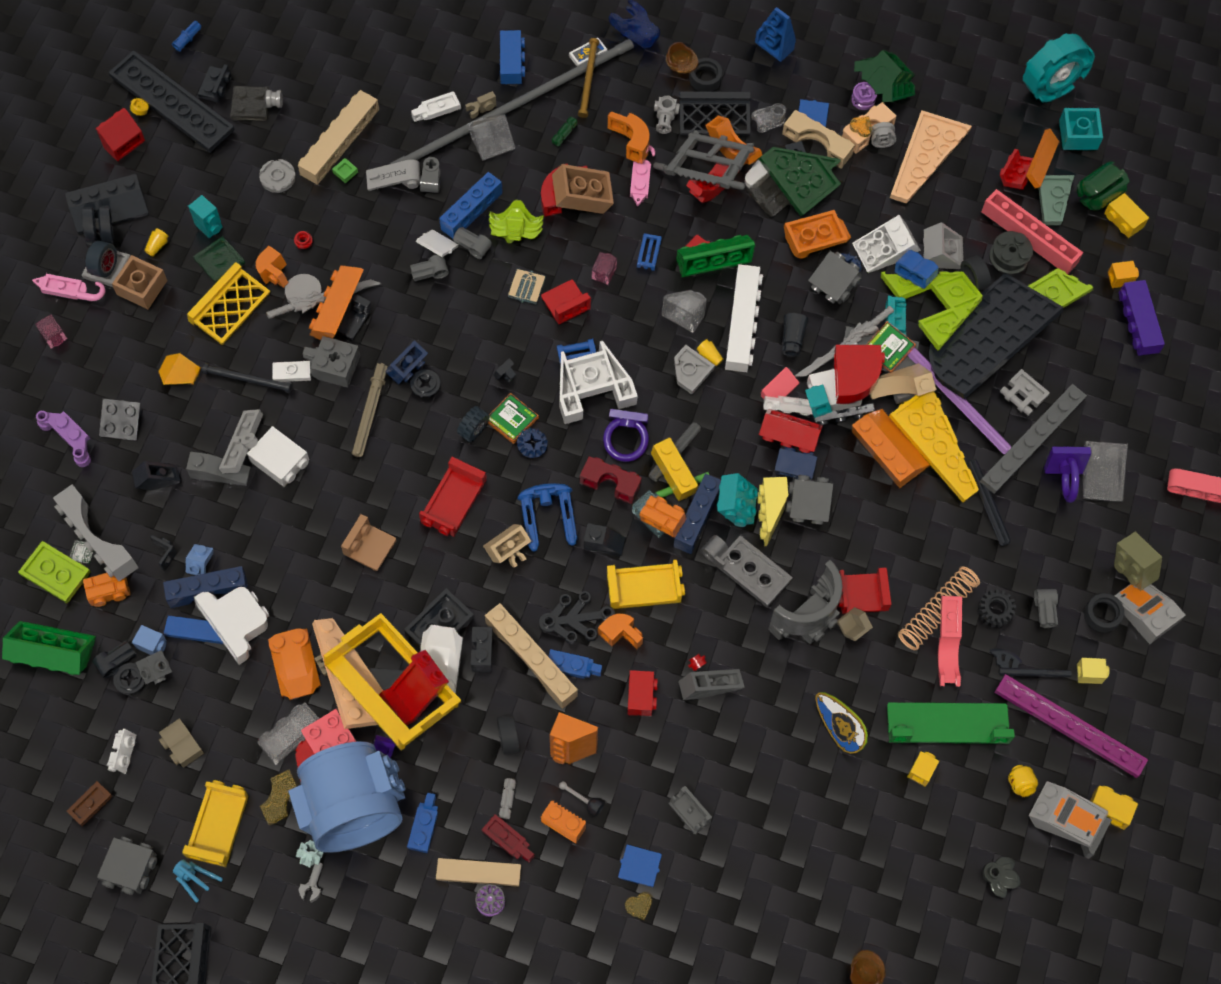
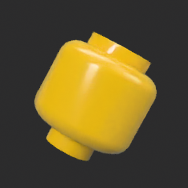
M1017 765L1012 768L1008 775V781L1015 794L1027 797L1035 793L1038 780L1032 768Z

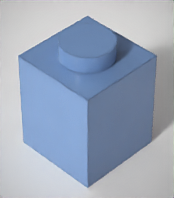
M141 625L132 643L136 649L152 655L161 650L163 652L167 640L162 633Z

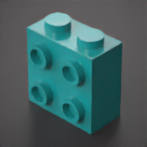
M739 473L723 475L719 485L720 494L717 511L733 522L735 526L745 527L748 524H754L756 499L758 497L757 488Z

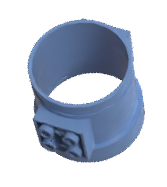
M349 742L322 750L301 763L297 769L301 785L288 790L299 828L312 835L315 848L318 851L340 852L358 848L383 838L401 824L403 819L397 801L405 798L403 792L405 791V785L398 777L399 767L396 761L380 751L376 752L375 746L371 743Z

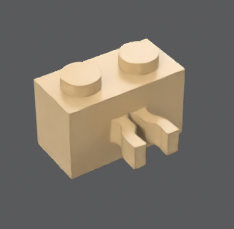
M513 524L483 547L493 562L501 563L509 557L511 566L516 567L515 556H519L521 561L526 560L524 554L518 550L530 543L531 540L522 525Z

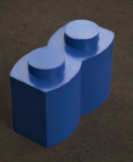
M908 250L896 262L895 272L899 276L910 280L921 288H926L933 281L939 269L934 261L925 259L918 252Z

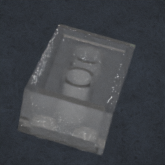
M1085 441L1084 447H1091V456L1083 472V498L1123 501L1128 444Z

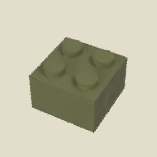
M1134 532L1117 543L1114 566L1119 573H1123L1133 586H1136L1141 591L1159 579L1162 556L1140 535Z

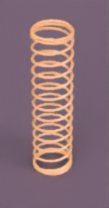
M967 567L959 568L955 576L950 578V582H946L945 587H941L940 592H937L935 597H932L930 602L925 604V608H921V613H916V618H912L910 620L911 623L905 625L906 629L900 630L898 633L900 640L908 648L918 650L919 645L923 644L921 638L927 640L926 633L933 634L931 628H938L935 622L941 623L929 613L931 611L941 620V614L934 608L936 606L941 610V604L938 601H941V599L937 598V594L952 596L948 591L951 590L957 596L967 598L966 592L972 593L970 586L977 587L980 584L978 576ZM962 569L969 572L975 578V580L968 574L962 572ZM957 573H959L963 579L956 577ZM952 578H955L958 584L951 582ZM958 579L963 581L971 591L966 590L959 583ZM950 583L954 590L948 588L946 585ZM953 584L959 587L966 596L961 595L954 588ZM945 588L949 595L942 593V589ZM936 599L939 606L932 603V600ZM931 604L934 611L927 608V605ZM926 609L929 616L923 614L922 610ZM920 614L925 622L917 619V615ZM924 616L930 619L935 624L936 628L929 624L927 620L924 618ZM916 620L921 628L912 624V621ZM919 621L926 625L931 631V633L925 630L921 626ZM911 625L916 634L907 629V626ZM914 627L918 628L926 638L921 636ZM909 632L914 634L921 641V643L917 642V640ZM902 634L908 636L914 642L916 647L910 645L904 639Z

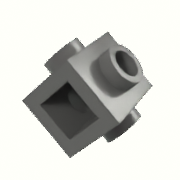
M162 650L135 662L140 671V676L146 684L152 681L157 684L166 679V674L172 672Z

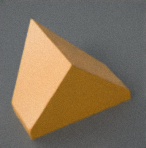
M181 353L166 356L159 369V374L163 385L185 383L193 385L201 368Z

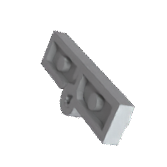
M260 409L243 411L219 467L222 474L238 473L248 449L253 448L258 443L255 433L263 416Z

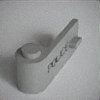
M405 160L366 170L367 188L371 191L403 183L410 189L417 188L421 180L420 163L417 160Z

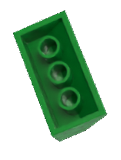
M737 235L726 240L719 239L712 243H700L693 247H682L677 250L676 257L681 276L686 277L737 266L738 264L751 263L755 243L748 235Z
M19 621L3 637L2 659L9 660L12 663H24L32 667H43L51 671L58 670L71 675H80L88 665L96 636Z

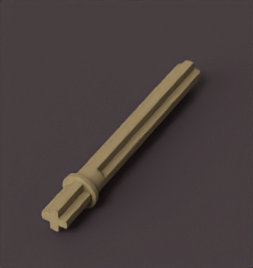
M377 363L374 376L370 379L372 383L352 451V455L355 457H362L364 454L381 389L385 385V371L388 366H385L383 363Z

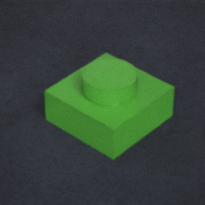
M346 158L332 169L333 173L344 183L348 182L358 173V169Z

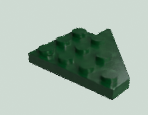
M772 147L758 158L800 216L804 215L841 184L831 171L834 166L841 162L838 158Z

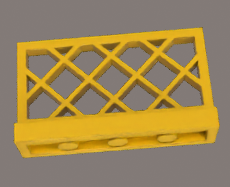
M235 262L188 312V321L193 325H197L223 345L270 294V290L242 270V267ZM243 276L248 280L249 286H238L237 281ZM251 289H260L264 293L260 297H252ZM238 290H249L250 298H239ZM228 291H236L237 299H226L225 294ZM239 302H251V307L248 310H240ZM224 303L225 312L213 311V307L216 304ZM226 303H237L238 311H227ZM227 315H239V320L236 323H228ZM214 316H225L226 324H215ZM204 317H212L213 325H204L200 321ZM215 328H226L227 333L221 338L216 334Z

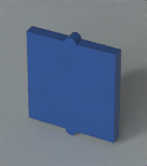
M800 99L799 112L806 114L807 117L820 122L826 127L829 103Z
M627 845L624 857L620 860L621 868L618 878L653 888L656 874L660 871L658 867L662 854Z

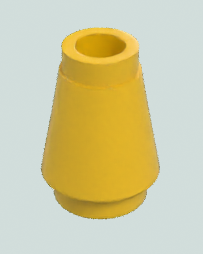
M156 228L155 231H152L144 251L150 256H154L168 242L169 236Z
M707 339L696 349L699 352L698 354L713 363L715 367L724 360L712 341L709 342Z

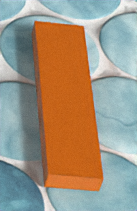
M1051 129L1045 130L1026 174V177L1035 188L1041 187L1059 143Z

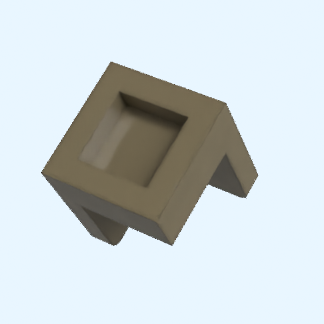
M855 607L838 619L837 622L844 636L853 641H856L873 628L866 613Z

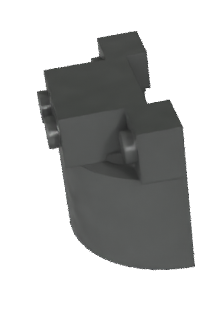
M831 560L825 564L824 574L817 581L818 584L811 587L810 593L813 596L794 613L789 612L780 605L773 611L768 630L779 641L783 637L787 638L790 635H801L811 644L814 640L818 642L825 635L824 631L826 629H832L837 625V619L840 614L837 606L842 594V580L837 567Z

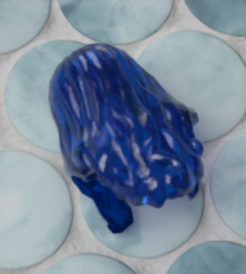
M628 0L632 8L630 6L626 7V10L634 16L631 19H623L615 13H610L608 17L610 24L623 36H626L642 48H650L658 41L660 29L650 22L647 12L636 1Z

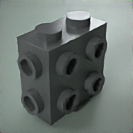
M830 251L808 281L812 284L811 288L817 293L821 291L825 293V298L834 304L836 301L841 304L842 301L845 302L849 298L851 289L860 283L862 274L858 271L860 268L853 262L848 264L844 261L845 257L839 252L834 254Z
M798 475V478L793 477V482H789L788 493H791V498L786 503V512H789L788 515L790 518H793L792 521L804 522V519L812 520L814 524H823V521L828 522L833 483L829 481V478L817 477V480L810 479V476Z
M121 837V839L113 838L97 876L102 881L101 885L114 889V886L120 887L122 892L133 895L134 892L141 894L142 890H145L149 883L148 875L150 870H153L157 863V854L152 850L153 847L141 843L140 846L132 844L133 840L126 837Z

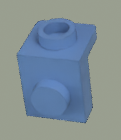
M194 544L186 557V573L193 575L205 574L206 565L213 556V548Z

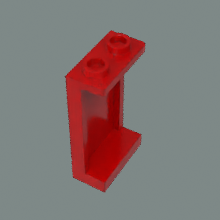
M451 457L448 462L449 468L425 510L420 511L419 517L421 523L426 527H434L441 534L454 537L487 478L486 472Z
M426 650L412 655V662L394 684L379 694L382 700L405 725L415 722L449 683Z

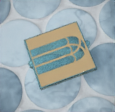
M517 269L508 297L537 305L546 276L533 273V271Z

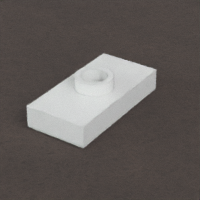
M311 362L273 363V380L280 382L311 381Z

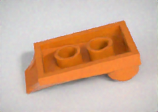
M835 210L787 222L784 225L786 240L792 253L797 258H806L809 253L847 242L851 238L843 220L838 218Z
M294 629L269 638V647L281 696H286L291 700L313 694L315 689L320 687L321 684L308 630Z

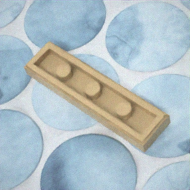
M438 858L436 880L519 887L521 864Z

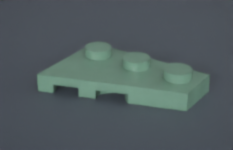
M1045 175L1041 187H1038L1042 221L1045 225L1062 224L1074 175Z

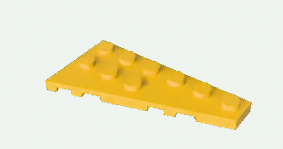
M934 391L919 396L915 395L892 412L889 418L958 498L965 502L979 488L971 470L968 469L965 463L964 454L958 447V441L950 422L940 406L941 402L936 397Z

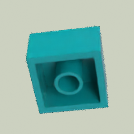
M1064 108L1059 119L1063 150H1098L1103 139L1099 108Z

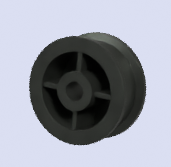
M1008 231L1001 233L995 239L989 253L991 264L998 271L1010 275L1018 274L1027 267L1033 254V247L1024 234Z

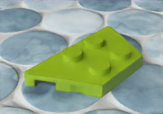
M1059 268L1029 285L1030 288L1063 306V308L1093 290L1092 285H1086L1078 281V278L1066 274L1065 271Z

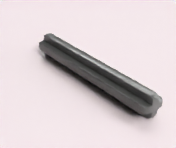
M693 422L674 444L679 454L699 433L701 427L697 423ZM658 465L649 473V478L655 482L663 475Z

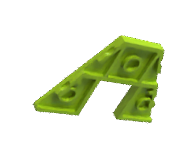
M881 272V278L896 297L906 299L931 289L947 308L945 311L919 320L918 324L937 350H940L982 301L983 295L964 272H939L926 288L916 286L910 280L904 279L898 274H885V272Z

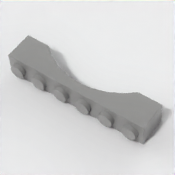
M70 485L53 497L57 503L54 506L61 516L63 514L66 515L64 520L70 528L75 526V534L80 540L83 538L86 540L84 545L90 553L95 551V559L100 565L103 563L106 565L104 570L110 578L115 576L118 581H121L139 568L122 545L102 541L90 532L87 516L89 506L73 485Z

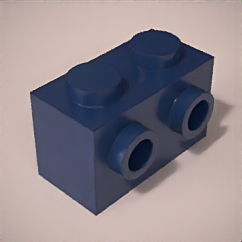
M414 340L385 372L398 384L403 380L407 382L413 375L411 371L414 368L419 369L425 363L423 359L428 353Z
M789 447L780 448L775 466V474L798 478V475L810 476V479H813L817 464V457L814 456V453L795 452L796 449Z

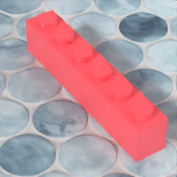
M996 189L985 200L981 211L983 214L1006 231L1024 234L1031 242L1033 250L1055 267L1069 274L1079 263L1083 254L1081 250Z

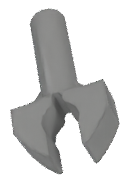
M320 862L318 865L314 864L309 882L305 885L300 884L299 893L303 901L306 892L310 888L313 891L310 898L311 903L320 897L321 889H318L316 885L323 866Z

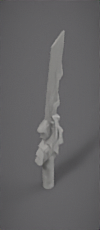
M371 279L359 282L354 293L365 288L380 285L381 283ZM312 291V294L307 295L304 299L300 297L288 298L287 302L290 304L268 311L266 314L268 319L295 310L294 312L302 310V314H304L311 308L314 309L320 302L324 303L326 297L323 296L324 293L320 294Z
M891 306L887 307L872 321H866L862 325L859 322L840 345H858L861 337H864V335L869 336V334L879 330L877 325L894 312ZM835 346L829 353L823 357H818L810 366L796 374L795 377L807 376L834 357Z

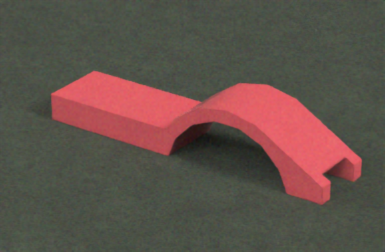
M941 596V623L938 645L940 686H945V683H955L956 686H961L958 664L959 644L962 637V597Z

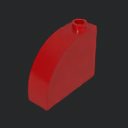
M881 345L835 346L836 404H849L860 401L874 390L881 373L882 363L885 361V353L881 352Z

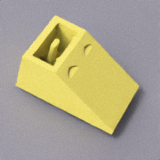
M787 477L763 478L762 485H759L757 502L760 504L759 522H762L760 539H764V546L768 545L784 512L788 498Z

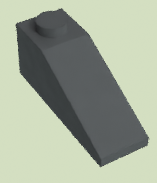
M190 452L186 470L192 479L247 486L251 468L242 464L238 473L222 474L219 467L223 458L210 454Z
M740 669L690 672L678 681L683 700L701 699L745 688Z

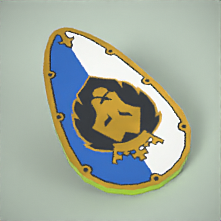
M823 692L817 693L816 704L819 714L838 747L850 754L864 749L868 734L863 721L836 697Z

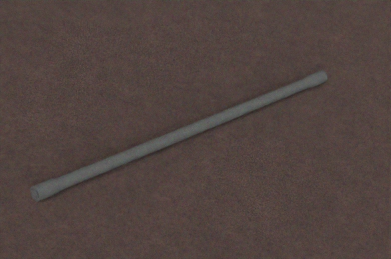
M627 39L595 57L594 68L633 49L632 41ZM588 61L390 164L405 160H418L585 73Z

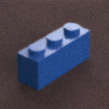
M521 30L500 31L501 84H522V77H525V66H522V62H525V52H521V48H525V38L521 37Z

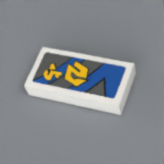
M601 41L599 46H597L596 57L607 51V48ZM587 43L569 52V57L576 66L588 61L590 44Z

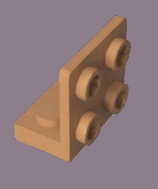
M361 514L341 545L344 555L378 571L395 544L396 538L371 526L368 517Z

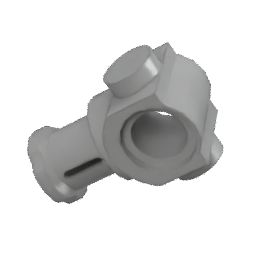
M671 96L659 97V101H655L654 111H657V118L659 119L656 131L662 134L671 132V121L675 118V114H679L680 104L676 103L677 99Z

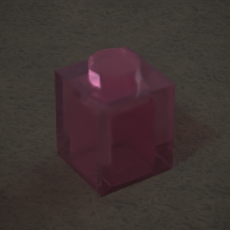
M600 252L592 268V279L609 285L617 268V258L609 253Z
M52 315L35 324L50 348L62 344L67 339Z

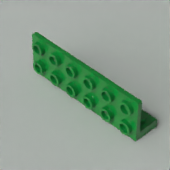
M887 704L889 743L1010 744L1015 737L1014 729H1009L1007 704Z

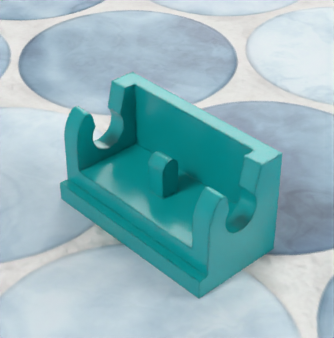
M888 296L885 309L891 306L894 312L885 318V323L888 321L906 336V299Z

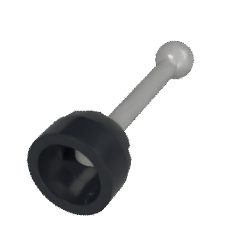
M560 782V789L567 790L585 802L589 813L595 817L598 816L604 807V802L599 799L588 800L568 787L566 782Z

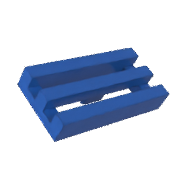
M644 233L637 262L638 268L642 266L644 269L651 268V270L655 271L661 236ZM650 239L646 260L643 262L642 258L646 240ZM657 240L653 261L649 263L653 242Z

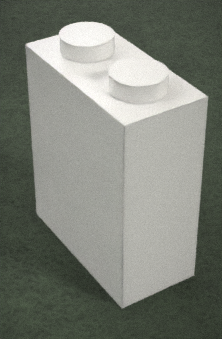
M834 369L808 376V388L824 385L832 411L861 405L862 400L849 404H836Z
M273 426L258 441L256 446L247 453L251 463L283 487L291 483L300 469L303 470L309 462L307 452Z

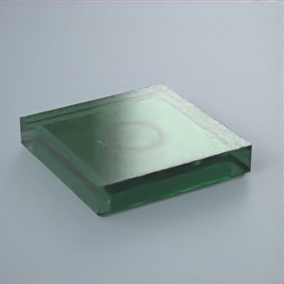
M223 236L193 256L194 260L215 283L235 262L240 266L245 264L244 259Z

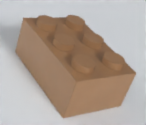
M562 164L552 174L556 207L604 214L614 204L609 172Z

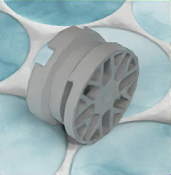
M889 122L873 125L870 130L872 145L878 148L893 145L896 142L895 126Z

